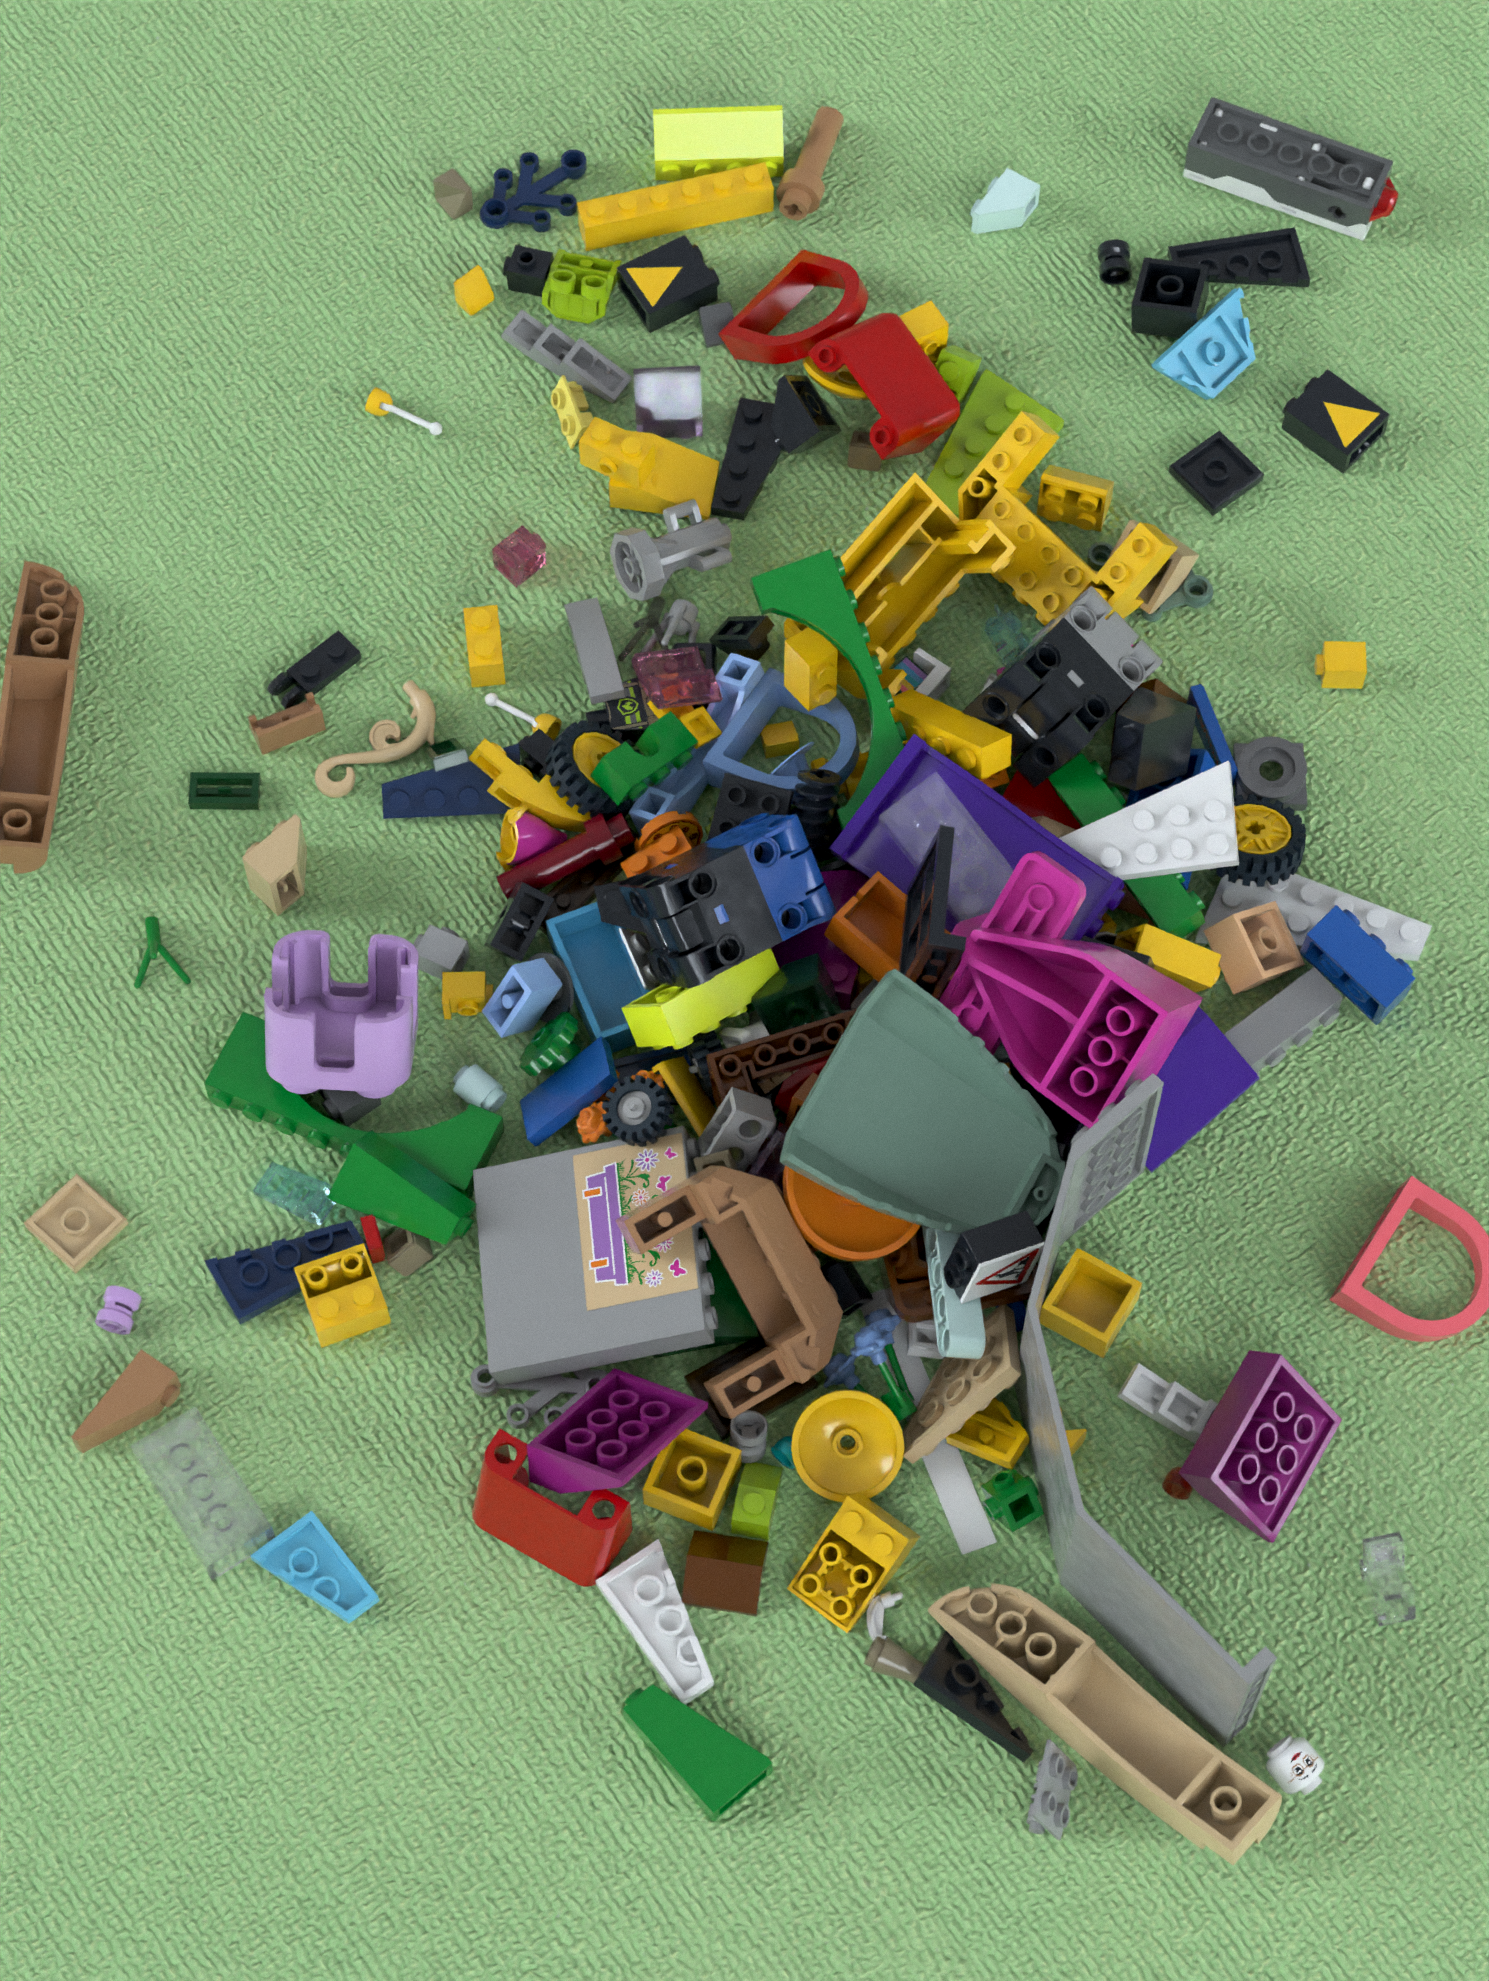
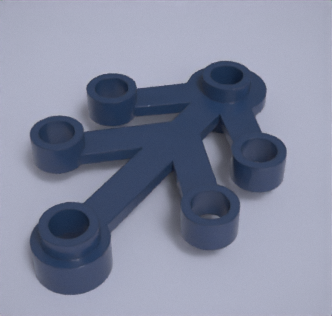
M575 149L566 151L561 157V167L532 184L533 175L539 170V158L535 153H524L520 157L521 172L517 192L507 200V190L513 186V174L509 169H498L494 173L495 188L493 198L488 199L481 207L480 219L485 226L491 229H500L509 223L532 225L533 229L537 232L548 231L551 227V216L547 211L527 212L517 209L527 205L555 208L563 216L575 214L577 211V200L573 195L563 194L559 196L543 193L567 178L573 180L581 178L587 170L585 154ZM533 162L534 164L526 165L525 163ZM508 178L506 181H500L499 179ZM565 203H570V204H572V205L569 206V207L563 206V204H565ZM540 219L546 220V221L543 222V223H538V222H537V221L540 220Z

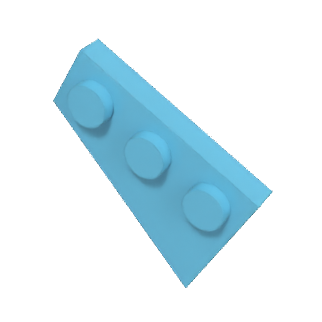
M310 1511L250 1555L252 1561L348 1624L380 1601L378 1595L313 1511Z

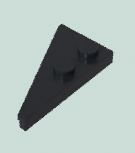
M945 1630L913 1685L1024 1763L1033 1752L1026 1736L1019 1727L1013 1730L1001 1712L1004 1705L988 1681L981 1677L978 1667L972 1658L964 1659L952 1642L954 1638Z

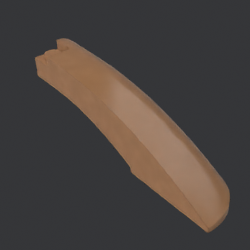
M24 561L5 657L0 702V863L13 864L14 873L35 871L45 864L48 857L68 742L84 623V602L76 585L72 586L68 583L61 572L49 566Z

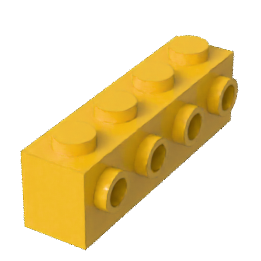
M913 689L892 697L895 707L890 709L895 722L901 721L907 736V740L903 741V744H907L913 734L924 740L927 745L977 779L989 778L992 774L1011 766L1012 734L975 717L966 715L962 711Z

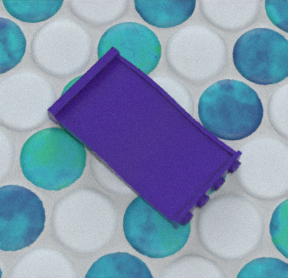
M913 734L830 847L835 857L842 862H846L869 879L879 871L904 894H907V888L940 825L955 827L945 929L952 933L954 927L959 922L990 912L1020 859L1034 851H1040L1048 855L1080 878L1086 887V897L1062 939L1081 941L1083 936L1093 939L1104 924L1100 920L1108 908L1114 911L1125 896V893L1121 891L1124 888L1122 879L1118 876H1113L1067 845L996 791L927 745L924 740Z

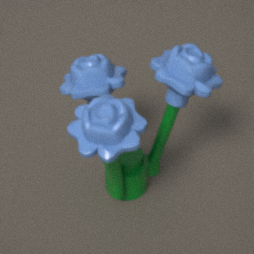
M883 1308L871 1312L864 1317L866 1326L862 1327L860 1332L854 1335L855 1346L850 1349L851 1355L847 1357L842 1353H838L830 1359L829 1364L822 1370L827 1376L823 1386L827 1388L834 1384H844L849 1390L854 1389L869 1393L859 1383L861 1380L854 1374V1362L859 1355L870 1356L873 1364L878 1365L890 1388V1391L880 1398L892 1410L898 1421L918 1409L913 1402L915 1399L908 1389L892 1345L895 1343L892 1332L901 1322V1318L898 1315H892L888 1308ZM884 1348L886 1350L898 1386L885 1362L887 1360V1357L883 1351Z

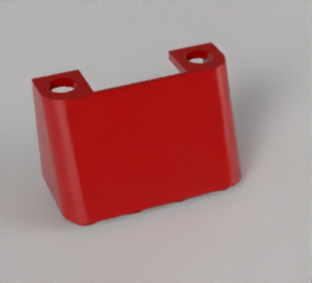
M499 1428L484 1454L472 1509V1518L475 1524L480 1529L570 1581L583 1587L595 1585L596 1580L607 1573L633 1531L630 1502L607 1489L593 1490L578 1515L573 1514L528 1488L529 1475L522 1466L528 1457L527 1444ZM508 1445L514 1447L517 1452L514 1460L510 1458ZM604 1500L611 1502L615 1508L613 1516L597 1519L592 1512L594 1505Z

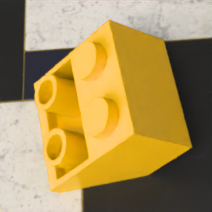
M1049 464L1041 476L1036 515L1042 516L1049 521H1061L1076 525L1083 530L1101 532L1112 500L1114 481Z
M364 1243L294 1267L321 1348L391 1323L385 1299Z

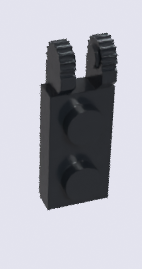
M338 630L288 668L286 672L280 673L268 684L267 690L272 696H276L295 684L296 686L284 695L281 704L285 709L298 705L306 699L305 694L313 692L315 695L360 661L361 652Z

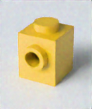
M1324 641L1321 654L1315 655V675H1321V688H1363L1367 674L1366 642Z

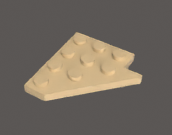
M1006 1304L997 1307L986 1318L982 1313L986 1342L984 1353L980 1359L944 1357L916 1406L918 1410L912 1413L902 1431L904 1437L903 1457L912 1464L922 1456L931 1454L939 1442L950 1433L954 1434L959 1431L968 1418L977 1411L984 1410L996 1395L1004 1389L1011 1388L1017 1382L1019 1376H1021L1014 1311Z

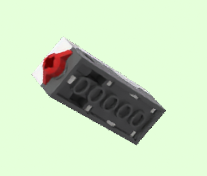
M1211 97L1187 148L1183 177L1364 241L1374 220L1388 217L1392 214L1399 195L1390 179L1394 161Z

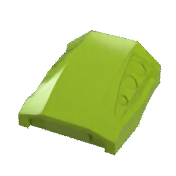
M559 249L551 264L547 281L542 291L541 304L556 318L589 324L605 316L611 292L617 282V267L622 265V261L595 258Z

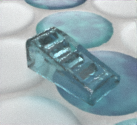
M274 1162L270 1164L253 1190L255 1195L318 1226L323 1223L336 1203L327 1198L332 1188L330 1184ZM280 1177L284 1178L277 1190L273 1191L272 1189ZM294 1183L295 1186L293 1187V1189L291 1190V1192L289 1193V1195L286 1196V1194H287V1192L289 1191L290 1187H291L292 1184ZM307 1190L308 1192H307V1194L305 1195V1197L303 1198V1200H302V1201H299V1200L301 1199L302 1195L304 1194V1192Z

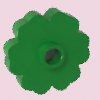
M561 1012L555 1019L549 1020L533 1036L531 1042L524 1049L519 1059L521 1061L519 1067L529 1076H536L542 1069L547 1068L551 1069L554 1073L580 1053L581 1048L572 1041L578 1030V1027H576L578 1021L568 1012Z

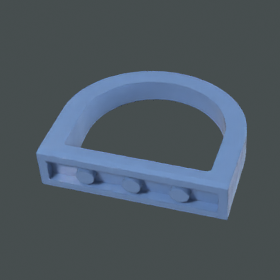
M769 668L702 760L708 784L721 788L724 774L729 773L794 791L793 797L800 795L795 791V785L803 781L799 780L797 776L771 775L740 763L778 707L783 706L820 718L838 731L840 734L839 747L831 760L819 769L830 770L839 774L842 777V780L839 782L841 785L854 770L859 757L860 746L853 718L847 708L836 697L829 703L808 711L784 687V673Z

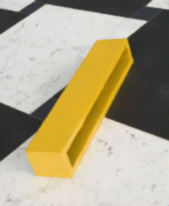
M766 162L585 200L577 202L579 229L585 249L590 251L773 212L774 187Z

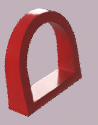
M801 250L718 334L734 359L765 364L794 362L808 357V352L818 342L854 326L865 311L868 303V291L850 264L836 258ZM815 286L845 289L843 298L836 309L816 325L789 335H767Z

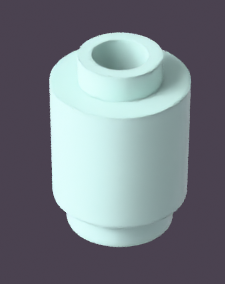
M477 1064L470 1067L467 1065L463 1066L453 1078L455 1083L453 1091L468 1104L471 1103L495 1113L506 1100L507 1094L502 1091L503 1086Z

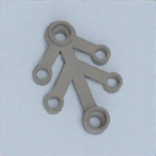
M483 1364L472 1371L470 1381L473 1391L481 1397H491L500 1388L538 1391L525 1403L513 1404L508 1408L507 1421L515 1429H522L527 1426L533 1415L561 1393L576 1394L561 1408L554 1406L546 1410L544 1413V1423L547 1428L551 1424L548 1421L550 1416L553 1414L562 1415L590 1390L589 1386L593 1382H599L608 1373L603 1370H590V1368L572 1371L577 1378H565L557 1374L501 1386L493 1377L487 1383H482L478 1380L481 1374H490L489 1365ZM517 1411L525 1414L524 1419L521 1421H514L511 1416Z

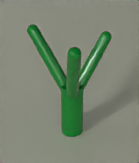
M155 916L147 917L144 922L148 947L138 971L134 987L137 989L141 987L151 959L157 958V952L163 956L185 984H190L191 979L161 943L158 918Z

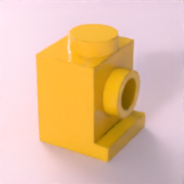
M485 971L442 972V1008L444 1019H452V1013L473 1016L482 1012L494 993L493 984H487Z

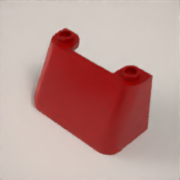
M895 313L877 314L823 339L808 352L821 371L836 372L846 365L881 415V418L871 428L870 442L882 460L921 453L959 418L960 404L958 399L905 323Z

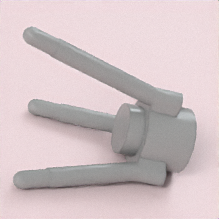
M675 600L669 613H665L662 622L632 664V668L637 669L665 630L666 632L661 641L663 646L668 644L673 634L682 636L686 632L689 633L688 643H696V635L700 627V623L696 621L698 615L697 607L686 600ZM687 651L686 667H692L694 651Z

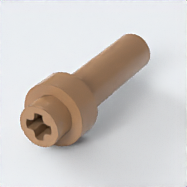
M825 106L817 110L795 167L785 171L782 175L776 196L780 202L779 209L781 213L789 219L802 220L807 214L815 212L820 205L825 192V186L821 178L844 122L843 115L835 108Z

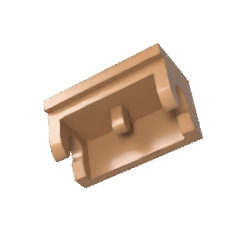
M313 692L305 694V702L260 720L256 719L255 714L248 717L249 728L262 755L326 730L322 710L319 704H316Z

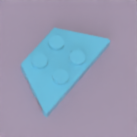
M1241 287L1232 289L1151 364L1153 369L1205 400L1213 399L1256 359L1253 343L1249 337L1248 318H1243L1240 298H1244Z

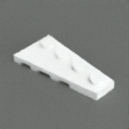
M659 1539L596 1580L599 1590L677 1700L686 1705L714 1686V1680L693 1631L688 1613L681 1600Z

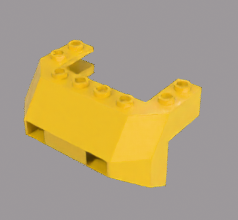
M916 473L909 478L840 557L846 572V576L841 577L846 590L852 589L858 604V609L853 610L857 622H864L870 636V642H867L866 646L870 656L876 654L883 672L882 675L878 676L882 689L889 688L892 697L901 689L902 684L900 682L907 675L904 670L889 669L895 661L894 655L901 647L908 646L917 635L915 631L922 623L928 622L936 615L939 603L958 589L960 585L958 581L965 573H998L1009 564L1011 560L1009 556L1016 549L1013 543L990 519L959 520ZM787 618L784 622V637L789 639L808 627ZM838 650L837 684L856 698L867 699L856 672Z

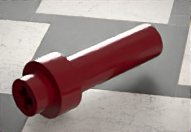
M600 813L583 822L586 831L497 875L496 878L507 900L517 882H524L540 890L599 859L606 866L624 857L621 848L634 842L635 837L623 814L620 813L606 820L603 813Z

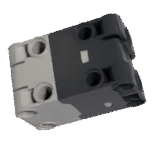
M1092 586L1085 590L1060 616L1052 619L1041 629L1015 660L962 711L966 715L975 717L1012 734L1011 755L1016 758L1022 753L1012 766L1033 788L1037 787L1093 739L1098 729L1135 689L1163 663V660L1143 639H1140L1131 647L1139 635L1116 611L1105 619L1113 608Z

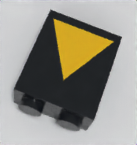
M685 235L617 267L618 288L649 333L718 300L717 286L720 285L717 273L712 267L708 269L703 262V255L696 244L691 245Z
M1327 369L1319 378L1313 377L1298 398L1293 397L1288 401L1282 412L1284 414L1282 429L1344 474L1385 433L1390 414Z

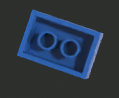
M1336 905L1307 933L1299 952L1374 1024L1378 1025L1406 997L1416 978L1412 975L1411 967L1400 958L1395 960L1386 951V945L1378 936L1372 933L1368 935L1359 926L1360 921L1351 911L1347 909L1341 910Z

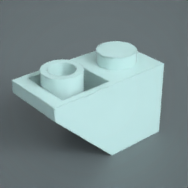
M1007 168L1000 178L995 177L992 180L986 196L974 203L970 212L972 217L971 231L975 234L1021 227L1038 206L1040 185Z

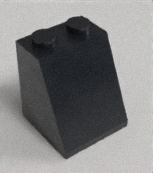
M1143 687L1137 688L1117 713L1108 780L1137 791L1187 774L1197 708Z

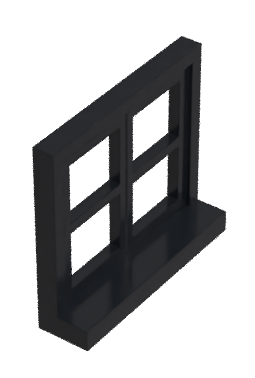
M940 825L907 888L898 970L935 999H938L962 957L966 944V937L944 933L955 827Z

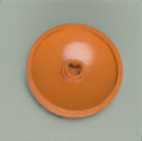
M785 1165L783 1173L785 1205L801 1235L811 1245L829 1256L847 1261L878 1259L906 1244L921 1226L880 1213L849 1200Z

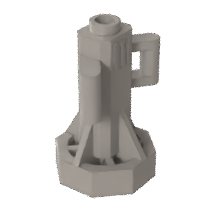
M694 499L664 509L663 516L668 530L667 534L653 538L649 537L645 530L629 528L614 534L610 554L616 578L629 598L645 601L659 596L663 586L672 574L679 569L690 567L704 572L732 561L731 552L728 550L732 535L728 525L725 523L721 524L716 517L702 521L698 504ZM689 515L691 525L679 529L677 519Z

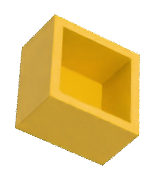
M1077 1247L1043 1303L1039 1322L1043 1326L1104 1358L1137 1303L1142 1282Z

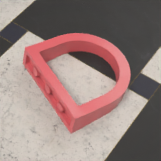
M1411 1176L1398 1187L1329 1300L1381 1331L1400 1339L1431 1342L1452 1337L1474 1324L1489 1308V1236L1478 1221L1468 1212ZM1408 1209L1415 1211L1451 1232L1464 1245L1471 1257L1475 1273L1474 1289L1466 1306L1455 1316L1442 1320L1417 1319L1402 1313L1362 1286Z

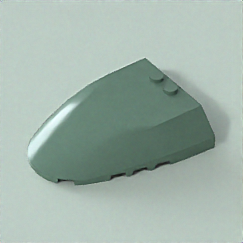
M896 969L887 972L857 1008L789 1127L779 1161L813 1182L880 1213L921 1226L959 1235L961 1232L1026 1210L1035 1226L1039 1225L1049 1215L1056 1203L1065 1171V1161L1060 1158L1055 1138L1057 1132L1029 1091L1019 1086L1009 1074L1010 1069L1004 1063L998 1062L984 1047L985 1042L980 1037L973 1036L958 1022L959 1018Z

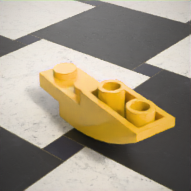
M485 738L468 758L494 780L487 792L508 807L516 808L526 805L527 812L545 821L551 827L581 833L586 831L583 822L590 819V812L588 811L585 815L578 813L579 806L575 804L571 808L566 804L569 798L567 796L560 798L556 793L560 787H552L549 781L552 778L550 775L546 774L538 783L533 779L532 773L526 767L515 764L506 756V752L501 746L494 742L490 743Z

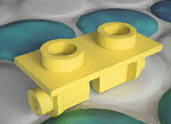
M562 375L551 393V404L556 409L561 422V431L566 436L570 449H573L578 439H581L590 425L593 416L591 412H580L587 411L589 408L582 386L578 385L575 381L568 383L565 375Z

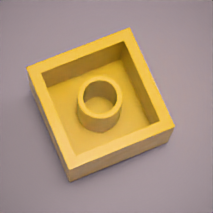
M685 1429L657 1455L642 1489L643 1504L713 1531L741 1468V1450Z

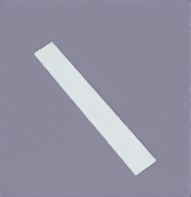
M884 1289L871 1293L874 1299L861 1308L864 1317L871 1312L883 1308H888L892 1315H897L888 1302ZM901 1319V1322L892 1332L895 1341L892 1345L908 1389L915 1399L913 1402L917 1406L930 1380L921 1358L907 1355V1324ZM884 1348L883 1351L887 1357V1360L885 1362L898 1386L893 1369L891 1367L886 1350ZM910 1414L909 1416L905 1417L906 1420H907V1422H908V1420L910 1419V1417H911L912 1414ZM946 1438L938 1443L931 1454L922 1456V1459L959 1549L964 1555L994 1544L997 1540L959 1449L947 1444Z

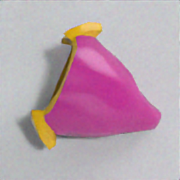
M526 805L508 809L501 828V852L496 851V856L499 864L507 871L513 868V865H519L566 841L567 834L558 831L545 821L527 812Z

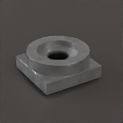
M1271 736L1261 737L1250 743H1234L1233 759L1238 769L1235 779V795H1242L1244 800H1247L1248 794H1253L1260 801L1262 797L1270 798L1271 804L1276 800L1283 802V809L1291 807L1294 811H1306L1307 763L1304 757L1303 743H1292L1286 739ZM1268 761L1276 762L1282 767L1283 775L1275 781L1266 780L1259 772L1260 766Z

